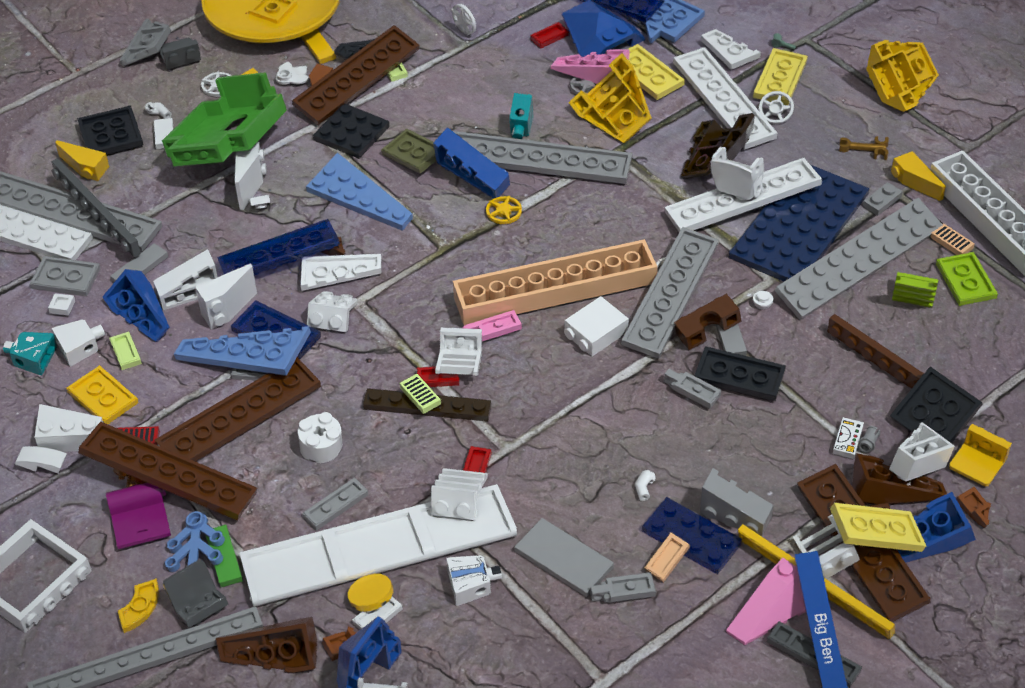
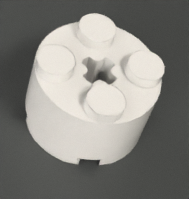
M323 412L312 415L299 422V447L305 459L316 461V463H325L338 456L342 449L341 426L330 413Z

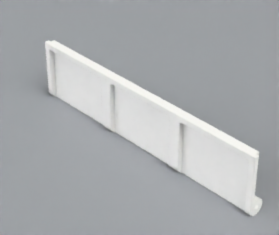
M496 484L481 488L478 493L477 517L475 520L432 515L431 502L239 553L251 597L249 599L255 607L356 580L366 575L378 574L517 536V527Z

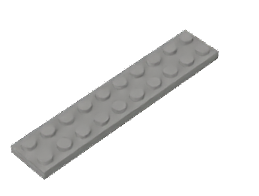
M453 131L503 169L622 184L627 183L632 153Z
M0 171V205L92 233L93 237L121 245L119 241L116 242L112 238L109 231L103 229L99 220H94L91 212L85 210L81 202L75 200L71 193ZM102 203L138 240L141 252L145 250L163 227L162 222Z
M917 198L784 281L774 291L796 317L802 320L928 239L932 234L931 232L941 227L942 223Z

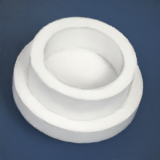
M758 291L753 296V302L758 309L765 310L772 305L773 296L767 291Z

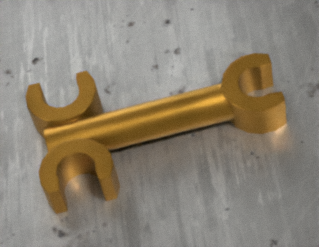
M876 136L874 144L851 142L848 138L842 137L840 138L839 152H848L850 149L874 151V159H877L878 155H883L884 160H887L888 150L886 148L888 147L889 139L885 137V141L881 142L878 140V136Z

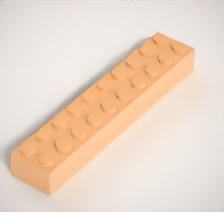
M644 239L454 280L453 294L463 325L465 326L512 310L516 314L651 285L657 275L658 267Z

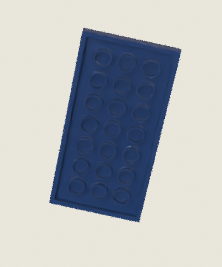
M811 165L822 178V185L767 204L731 249L729 258L784 282L822 258L865 200L870 188Z

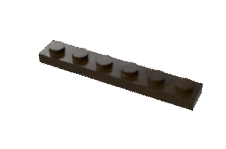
M367 388L363 409L488 422L491 400L437 395L441 399V404L423 414L404 392Z

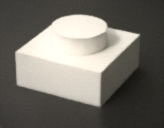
M269 195L250 198V203L256 209L267 207L266 203H270Z
M55 293L48 307L49 313L69 316L75 303V298L72 295Z

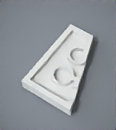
M716 29L701 35V41L731 70L756 60L761 56L760 51L756 49L752 51L748 49V45L744 43L738 44L733 41L732 37Z

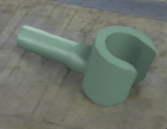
M778 33L773 35V47L785 46L795 50L796 46L783 41L782 35Z

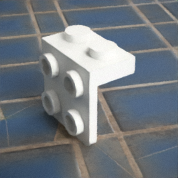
M321 292V294H318L308 303L307 326L347 332L349 311L357 304L358 299L348 294L337 296L333 295L332 292Z

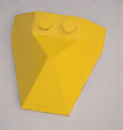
M883 40L871 46L866 70L881 101L902 112L917 106L919 99L925 95L927 88L933 84L939 75L924 43H901L900 41L889 42V40Z
M621 53L609 64L612 71L588 93L581 90L568 103L578 116L625 144L652 117L634 66Z

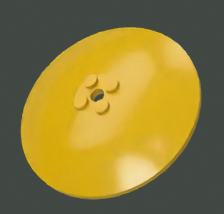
M201 0L203 13L207 21L216 30L238 40L256 43L280 42L306 35L326 23L335 13L340 0Z

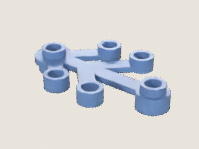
M199 511L191 512L186 518V527L175 538L167 542L170 552L175 553L165 561V566L170 572H175L180 568V561L188 553V565L197 561L199 550L208 556L209 561L213 565H218L223 561V555L218 549H213L200 539L202 532L209 537L214 546H221L225 541L220 531H215L207 525L208 518L204 513ZM191 535L190 540L182 547L181 543Z

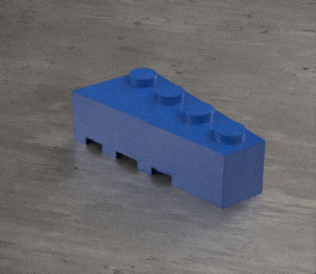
M448 127L434 141L433 145L437 164L493 199L500 197L509 187L510 178L505 169L497 166Z

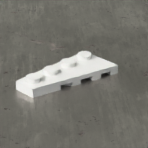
M381 254L302 257L301 291L381 274Z

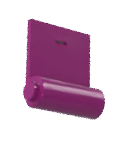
M146 482L106 492L118 549L171 536L162 496H166L164 489Z

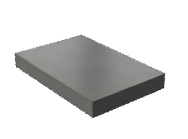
M44 256L30 282L31 289L87 297L101 269L100 264Z

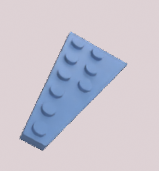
M338 152L306 186L307 192L402 231L413 219V215L408 209Z
M309 326L302 327V330L297 331L287 328L283 329V332L272 333L268 330L238 334V337L228 338V335H222L219 339L208 340L207 337L184 339L176 349L174 356L176 360L287 375L311 331Z

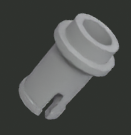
M869 426L864 436L859 439L858 445L862 452L869 453L874 450L875 442L880 436V430H877V427Z

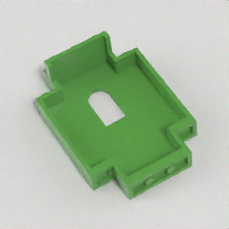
M266 72L218 77L215 80L220 98L214 101L201 102L162 140L167 157L171 158L173 166L224 162L232 152L250 150L287 111L282 94H277L275 86H270ZM246 118L235 130L224 131L234 120Z

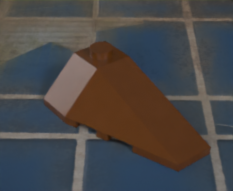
M859 453L855 455L852 487L863 503L883 504L930 501L947 494L942 482L924 475L905 482L889 469L890 466L883 464V459Z
M313 617L290 620L216 638L220 661L241 665L250 664L262 666L266 669L285 670L284 672L290 673L316 668L317 636Z

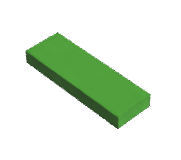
M227 525L213 528L215 531H220L225 538L221 546H214L206 535L208 545L213 549H218L223 555V561L218 565H214L220 587L242 582L241 572Z

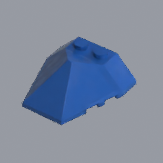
M591 0L562 13V18L568 32L570 31L573 44L576 45L577 53L581 57L590 55L591 52H596L597 55L605 54V51L624 42H627L632 47L645 41V37L635 26Z
M376 617L339 647L338 688H358V678H362L373 662L389 670L402 653L400 639L394 636L395 633L389 629L388 624L383 618Z

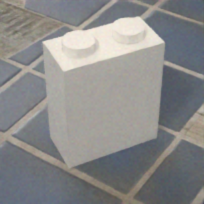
M600 296L565 320L564 333L569 340H573L579 345L582 351H586L589 355L594 356L626 333L629 318Z

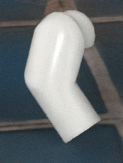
M148 102L145 105V110L151 115H161L164 119L172 116V113L161 103Z
M650 470L642 471L635 482V488L641 501L649 499L650 495L647 485L648 483H653L656 479L655 473L650 472Z

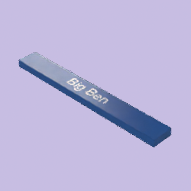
M818 551L795 554L822 688H847Z

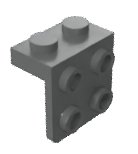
M190 37L163 44L159 51L167 69L201 60L198 42Z
M202 560L195 561L163 581V586L178 619L188 628L200 624L203 619L220 612L223 607L229 604L226 597L216 589L206 564Z

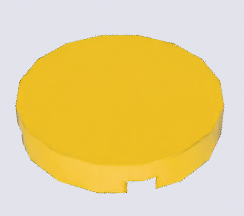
M383 574L366 575L356 580L350 586L348 600L351 606L355 607L358 611L369 612L382 607L383 602H388L394 593L391 580Z

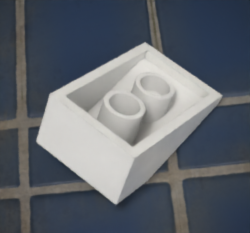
M259 142L250 150L236 151L235 186L240 210L245 209L250 202V198L255 195L262 185L263 175L267 174L266 163H262L264 161V150L260 149Z
M251 263L195 287L201 315L211 329L230 322L257 294Z

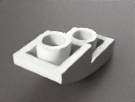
M26 446L22 447L15 464L35 472L39 466L59 473L67 453L50 448Z

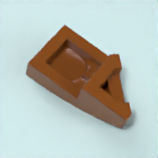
M317 63L309 75L310 85L312 86L326 76L333 68Z
M972 487L956 498L960 507L983 528L989 525L988 515L991 503L986 502L975 487Z
M348 626L347 632L343 631L323 638L322 645L332 661L338 659L341 644L357 633L354 632V628Z

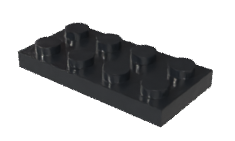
M705 346L694 376L714 387L776 401L786 365Z

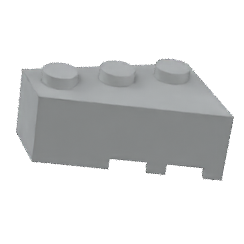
M713 468L702 487L700 514L737 529L743 524L760 536H763L772 519L774 505L750 490L748 493L736 487L737 482L732 479L728 482L718 476L719 471Z

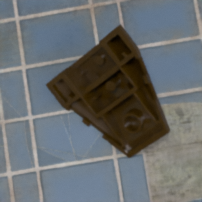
M753 113L739 115L733 127L723 129L715 120L703 121L693 136L692 140L695 143L689 149L691 155L689 160L685 161L681 177L686 179L712 174L711 160L714 153L720 147L726 148L727 159L733 161L749 140L754 127L755 115Z

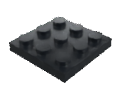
M343 104L313 134V140L360 159L390 127V123L386 119L348 104Z
M131 105L77 118L86 148L110 154L144 145Z
M930 366L892 412L890 417L911 433L917 430L921 422H923L952 443L983 403Z

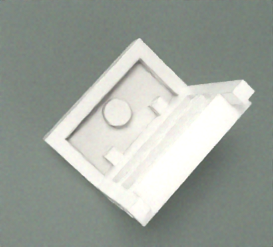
M441 327L440 352L435 374L446 373L477 376L482 357V329Z
M443 468L442 474H439V480L436 479L435 485L431 487L432 515L475 520L477 517V495L488 478V473Z
M832 515L828 516L832 523L831 525L803 541H800L797 535L793 536L802 553H807L805 548L835 531L838 532V535L808 552L818 551V554H821L843 541ZM844 543L819 556L825 579L860 560L854 545Z

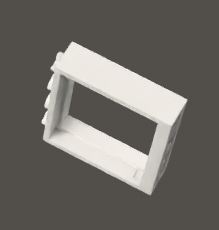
M32 519L0 546V573L38 539L73 564L21 612L0 598V615L24 633L32 626L37 625L47 612L53 610L56 604L62 598L69 595L73 588L86 579V576L92 571L87 557Z

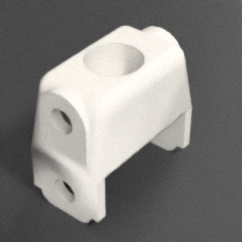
M720 147L714 153L711 160V172L718 191L747 200L760 195L764 173L763 158H757L749 166L728 160L725 147Z

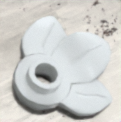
M286 62L279 67L276 81L282 85L305 83L309 80V77L306 76L307 66L292 67L291 63Z

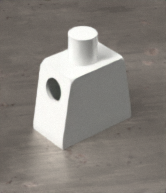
M85 320L52 328L56 343L70 367L98 351L96 339L105 336L101 325L90 329Z

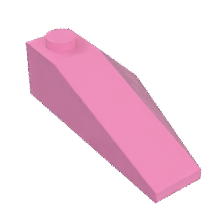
M612 49L607 50V54L597 55L596 52H591L590 55L581 57L579 54L557 57L551 65V69L598 84L612 71L609 64L621 53L629 60L630 51Z
M782 558L768 573L726 629V633L746 645L768 633V630L775 627L779 621L785 624L788 619L795 615L800 616L805 613L806 609L797 566Z

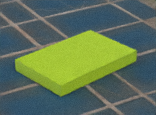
M974 252L936 260V266L959 306L997 299L998 293Z

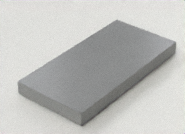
M543 518L515 546L516 553L585 597H588L590 594V587L598 585L614 568V562Z

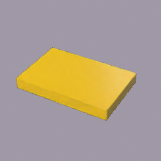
M100 365L66 388L67 393L92 415L102 417L103 423L106 424L111 423L139 403L135 395Z

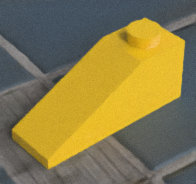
M59 140L55 142L59 157L81 177L99 181L109 168L107 155L104 152Z
M913 151L893 158L891 173L901 184L936 200H943L946 185Z

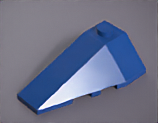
M125 269L102 297L112 312L125 318V321L138 327L139 331L155 342H158L170 328L153 287L142 271Z
M953 492L931 501L926 505V509L921 514L914 516V520L926 544L925 549L922 552L896 550L906 563L954 550L976 540L972 527Z

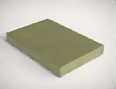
M409 129L404 130L381 149L382 155L419 174L437 161L434 142Z

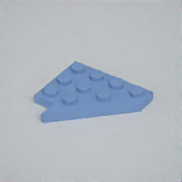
M639 0L649 43H653L659 36L675 43L705 16V10L683 0Z

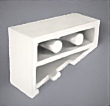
M207 249L154 280L156 295L162 309L166 310L198 300L195 287L217 278L216 267Z
M39 404L35 431L37 446L61 452L78 451L79 446L100 421L103 422L102 417Z
M921 422L918 429L914 430L912 435L900 445L889 469L905 482L945 468L955 446Z

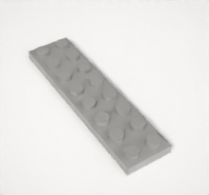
M684 227L681 228L624 334L621 345L655 358H660L675 329L674 322L681 318L719 244V239Z

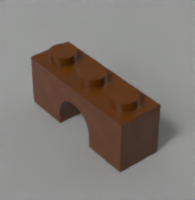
M726 293L703 307H699L692 313L681 317L674 322L677 336L688 350H691L707 341L704 330L707 325L717 324L725 331L742 322L740 309Z

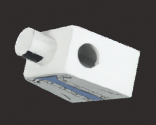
M481 555L446 558L447 571L456 606L489 595L491 593L490 581L502 579L500 566L487 568L484 557Z

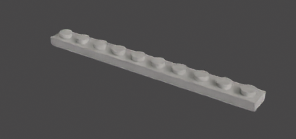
M255 606L27 682L28 688H92L216 646L217 637L263 627V624Z

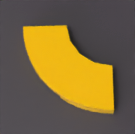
M157 578L135 585V593L132 600L125 607L117 611L124 633L140 626L154 611L159 598Z

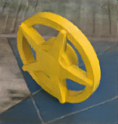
M510 196L494 198L486 206L487 217L498 224L513 223L522 214L520 202ZM509 202L514 203L516 206H511ZM491 206H494L496 210L490 214L489 209ZM512 211H518L517 215L510 218ZM497 215H498L499 217L506 218V219H497V218H495L494 216H497Z

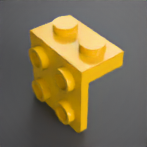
M971 424L968 428L965 442L950 462L949 468L987 487L1006 462L1012 443Z

